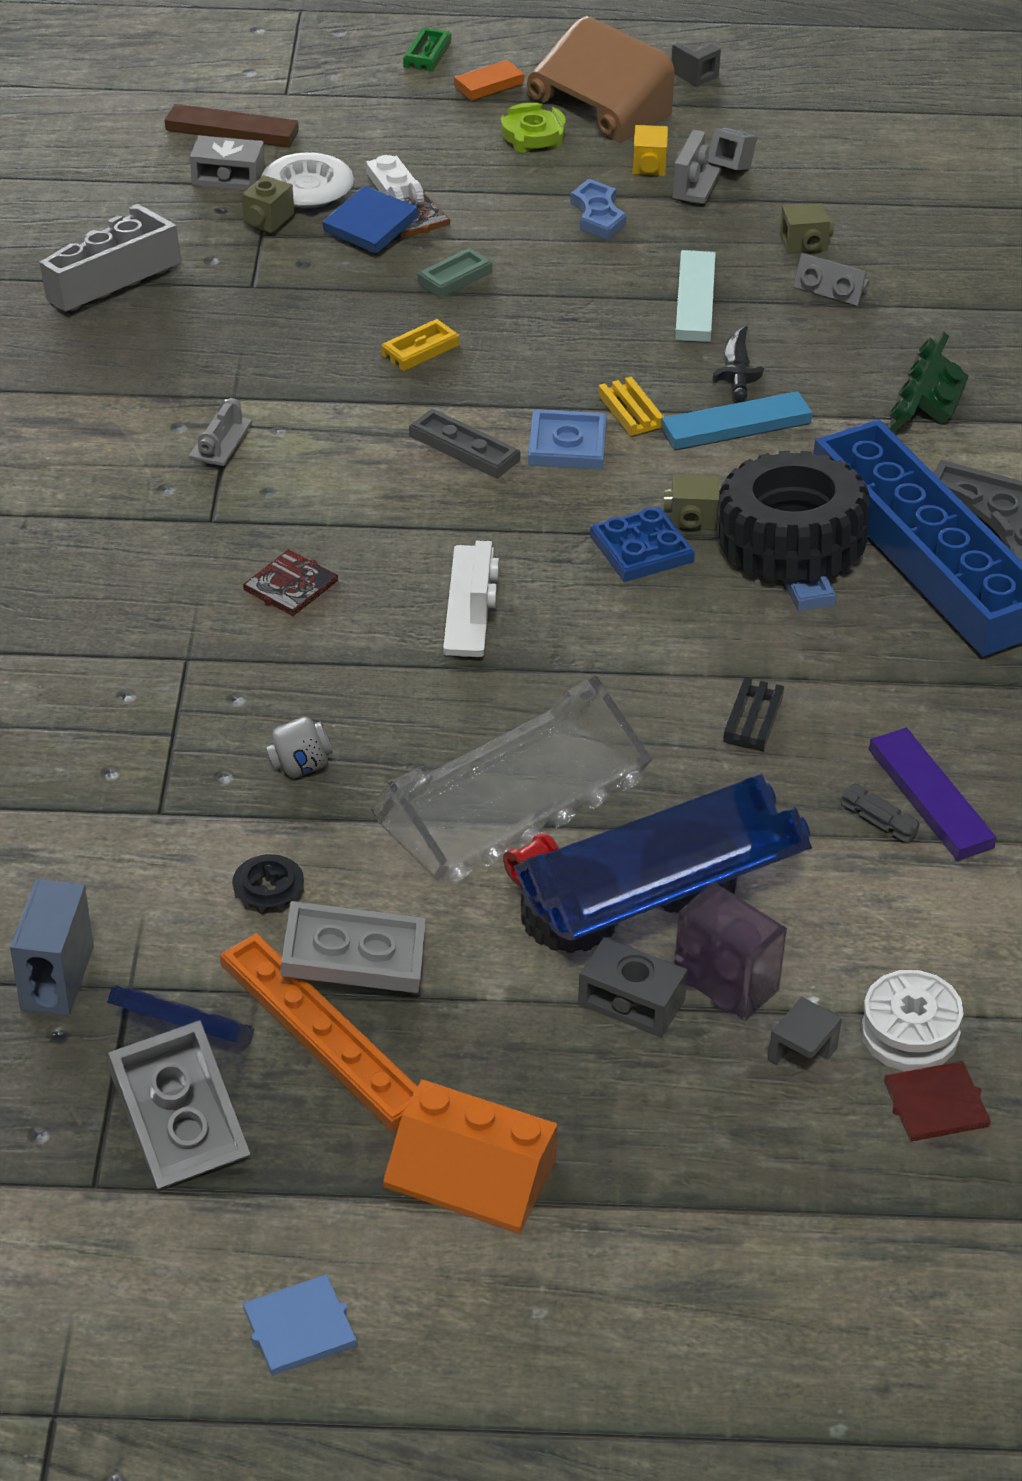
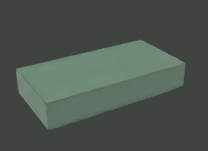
M468 248L419 272L418 284L439 298H442L492 273L493 262L473 249Z

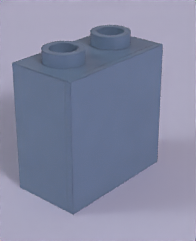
M35 879L10 945L20 1010L70 1016L94 948L85 885Z

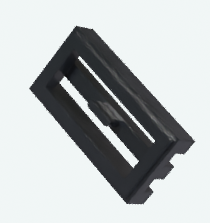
M744 677L724 730L723 742L764 751L783 699L784 686L776 684L775 690L768 689V682L760 681L759 686H753L752 679ZM754 697L741 734H735L748 698ZM763 700L770 701L757 739L751 738L750 736Z

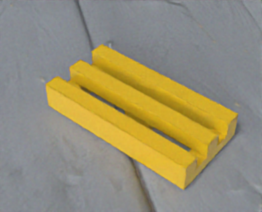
M435 319L381 344V355L385 358L390 357V362L394 365L399 363V369L404 372L459 346V334L440 320Z
M632 377L625 378V384L623 385L619 380L612 381V388H609L606 384L599 385L598 396L630 436L661 428V418L664 416ZM619 396V398H620V399L623 401V403L626 405V409L624 408V406L620 403V401H619L616 397ZM635 416L640 424L638 425L632 417Z

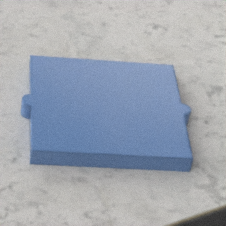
M327 1274L243 1303V1310L253 1331L252 1344L260 1347L272 1376L357 1346V1339L346 1317L347 1305L339 1302Z

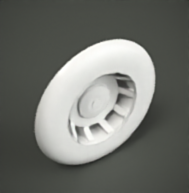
M313 152L295 153L281 157L269 164L261 178L265 175L293 184L294 207L317 208L327 205L345 195L354 183L353 173L347 164L333 156Z

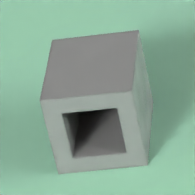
M731 128L715 129L707 162L735 170L750 169L758 136Z

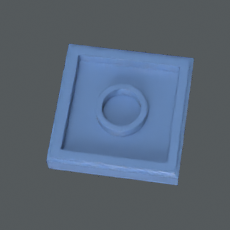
M533 410L528 465L603 470L607 414Z

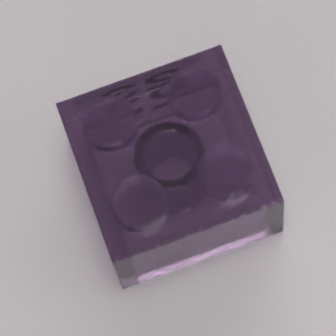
M713 882L678 913L674 964L688 969L687 986L696 988L714 1000L722 1009L731 1011L746 1021L779 991L787 928Z

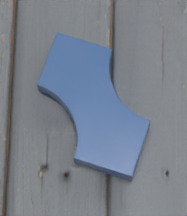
M587 179L570 193V204L578 207L583 212L580 219V230L609 240L626 225L627 215L613 204L616 200V188Z

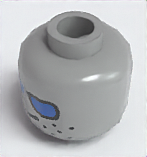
M307 716L274 728L272 732L274 744L266 747L274 769L279 770L283 768L286 774L293 779L324 768L328 763L327 755L333 753L321 721L314 723Z

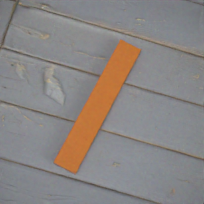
M257 933L220 954L221 966L391 1132L398 1129L402 1114L418 1087L306 979L280 976L282 957Z

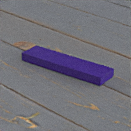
M907 727L870 739L869 751L957 861L995 848L997 838Z

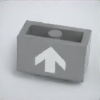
M198 136L190 155L192 185L238 190L249 189L261 178L265 170L264 141Z

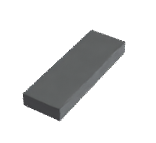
M433 408L409 425L410 437L496 479L520 461L519 449Z

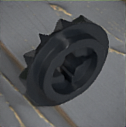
M274 854L259 855L246 860L236 869L232 879L235 898L242 899L245 909L257 906L263 914L268 907H275L281 912L285 903L297 902L298 894L304 891V875L298 864L287 857ZM262 877H265L266 881H269L271 885H275L276 888L268 890L265 885L262 886Z

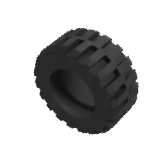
M790 450L779 451V454L770 455L769 453L762 454L754 461L748 459L739 466V469L735 467L730 472L719 490L720 546L736 567H743L747 574L754 577L757 575L763 576L764 580L767 581L785 580L786 584L797 583V581L807 580L808 583L819 581L824 576L828 578L834 577L840 573L841 569L847 570L851 567L866 548L869 515L868 487L855 469L851 470L845 462L841 460L836 462L831 456L825 454L817 456L812 455L810 451L790 453Z

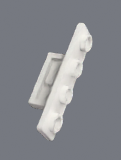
M476 541L475 546L456 545L454 547L443 646L444 655L461 657L484 656L488 608H496L497 584H491V582H498L499 558H493L494 549L492 541Z

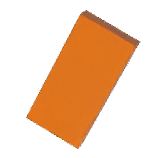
M508 60L454 77V87L471 101L524 84V73Z

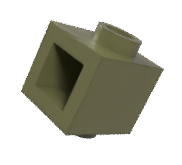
M265 175L242 194L244 224L256 227L261 231L273 233L294 214L293 184Z
M823 204L782 206L780 237L787 254L827 251L828 238L832 237L834 233L833 218L827 215Z
M673 474L672 489H665L664 512L671 513V522L677 529L717 530L719 476Z

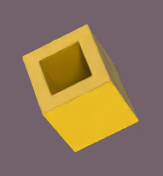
M635 125L632 174L665 176L668 126Z

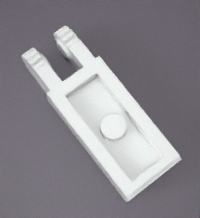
M382 155L377 157L376 160L366 161V173L380 192L404 201V198L409 197L415 205L424 203V193L420 183L413 178L397 156Z

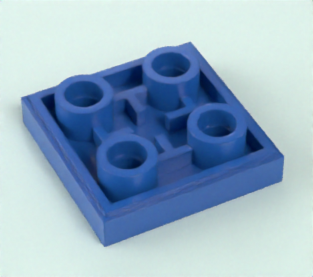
M363 186L322 223L325 232L363 247L368 251L378 253L419 217L417 206L368 186Z
M660 506L645 508L641 512L623 517H613L605 522L590 526L591 539L623 582L694 562L695 551Z

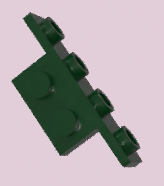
M944 331L935 340L931 337L928 338L919 348L917 355L920 358L907 373L911 378L901 387L898 392L901 398L895 403L888 414L892 417L888 428L893 433L913 416L917 406L941 425L951 418L969 376L963 372L959 365L949 361L941 354L949 338V335Z

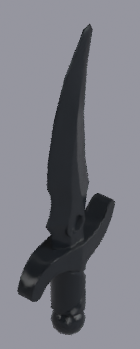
M742 326L732 334L725 348V356L727 357L725 365L727 367L717 369L712 377L714 382L720 380L732 382L733 397L738 402L745 401L748 396L746 383L760 379L764 371L762 366L746 368L750 363L745 345L747 326Z

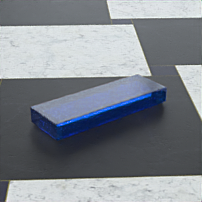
M117 985L111 987L107 1003L180 1026L200 1020L206 1034L235 1043L250 1044L255 1030L252 1028V1025L129 987Z

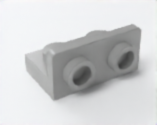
M692 130L675 162L673 198L682 199L688 203H705L722 171L721 165L707 162L709 146L705 145L706 132Z

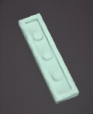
M681 250L675 340L711 341L715 252Z

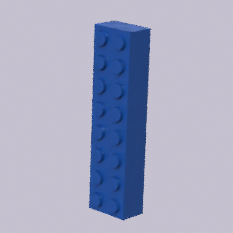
M880 419L815 439L813 455L820 456L825 454L831 456L836 462L839 460L845 462L851 470L855 469L867 485L869 491L868 536L982 657L1022 643V561Z

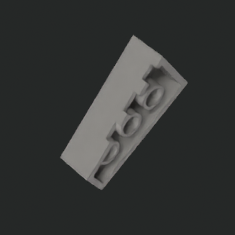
M135 204L129 208V216L122 219V216H115L108 221L109 228L104 231L92 230L84 235L85 242L82 244L70 243L39 262L46 300L65 312L79 309L82 304L96 298L108 297L113 291L120 288L136 285L146 277L167 272L170 267L182 263L176 225L140 204Z

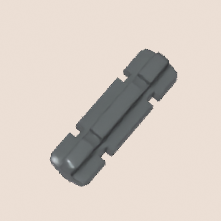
M851 783L843 791L841 803L853 812L860 810L859 815L886 832L893 830L892 835L903 842H910L916 837L920 823L914 817L907 813H904L903 816L900 815L901 810L873 793L868 796V790L856 783Z

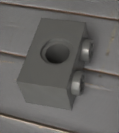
M604 937L579 974L578 1005L662 1038L685 1001L688 969Z

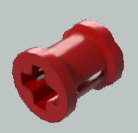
M540 832L533 837L531 843L519 850L513 848L506 851L503 855V863L510 878L518 886L523 887V880L525 876H529L530 870L533 867H538L545 860L557 859V857L561 856V853L554 839L547 833Z

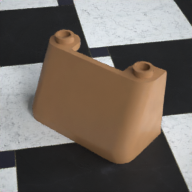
M586 16L573 23L530 73L527 79V96L543 103L554 96L556 87L598 108L599 129L609 138L622 143L635 135V125L652 126L672 115L674 65L670 57L663 51L601 21Z

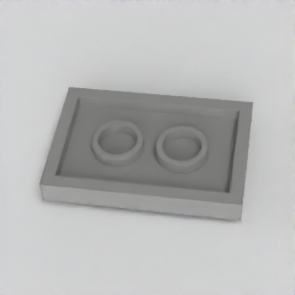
M291 901L280 976L418 993L426 918Z

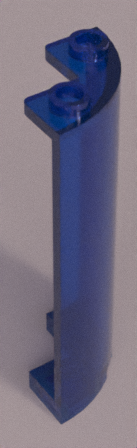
M759 773L736 784L555 851L534 856L515 865L514 868L529 900L538 914L548 912L552 919L550 928L559 936L568 940H574L811 849L812 846L809 840L810 830L806 820L799 815L796 807L778 813L775 807L776 796L774 790L765 781L764 776Z

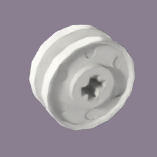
M898 970L884 975L870 986L864 1000V1016L861 1025L863 1043L877 1060L888 1067L901 1071L925 1072L942 1066L955 1054L960 1040V1026L964 1014L961 998L952 985L934 974L920 970Z

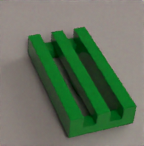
M425 27L421 28L403 57V67L410 68L411 64L414 63L417 70H421L426 65L427 71L433 72L451 43V32ZM424 45L423 52L421 53V55H418V53Z

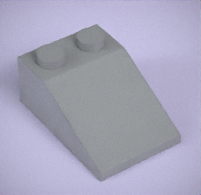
M200 1020L108 1052L107 1066L157 1191L250 1157V1151Z

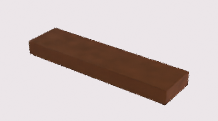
M174 104L165 118V130L210 137L264 141V144L290 147L299 131L298 120Z

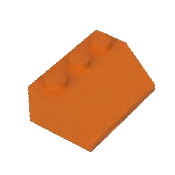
M421 1079L402 1114L384 1176L383 1188L520 1234L556 1162L558 1124Z

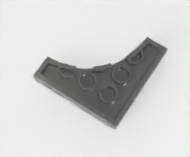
M940 460L934 474L974 514L989 524L1004 544L1022 561V481Z

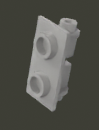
M801 253L793 287L858 306L861 293L867 292L870 281L865 279L867 271Z
M229 398L221 402L219 412L215 415L205 432L199 435L197 444L189 454V459L221 466L226 464L252 424L251 419L242 418L241 404L237 399Z

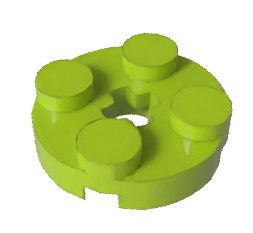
M540 103L518 104L508 109L506 117L502 115L501 134L505 140L513 144L515 151L522 153L529 152L532 148L559 147L563 143L566 119L564 114L552 107V112L542 110V104Z

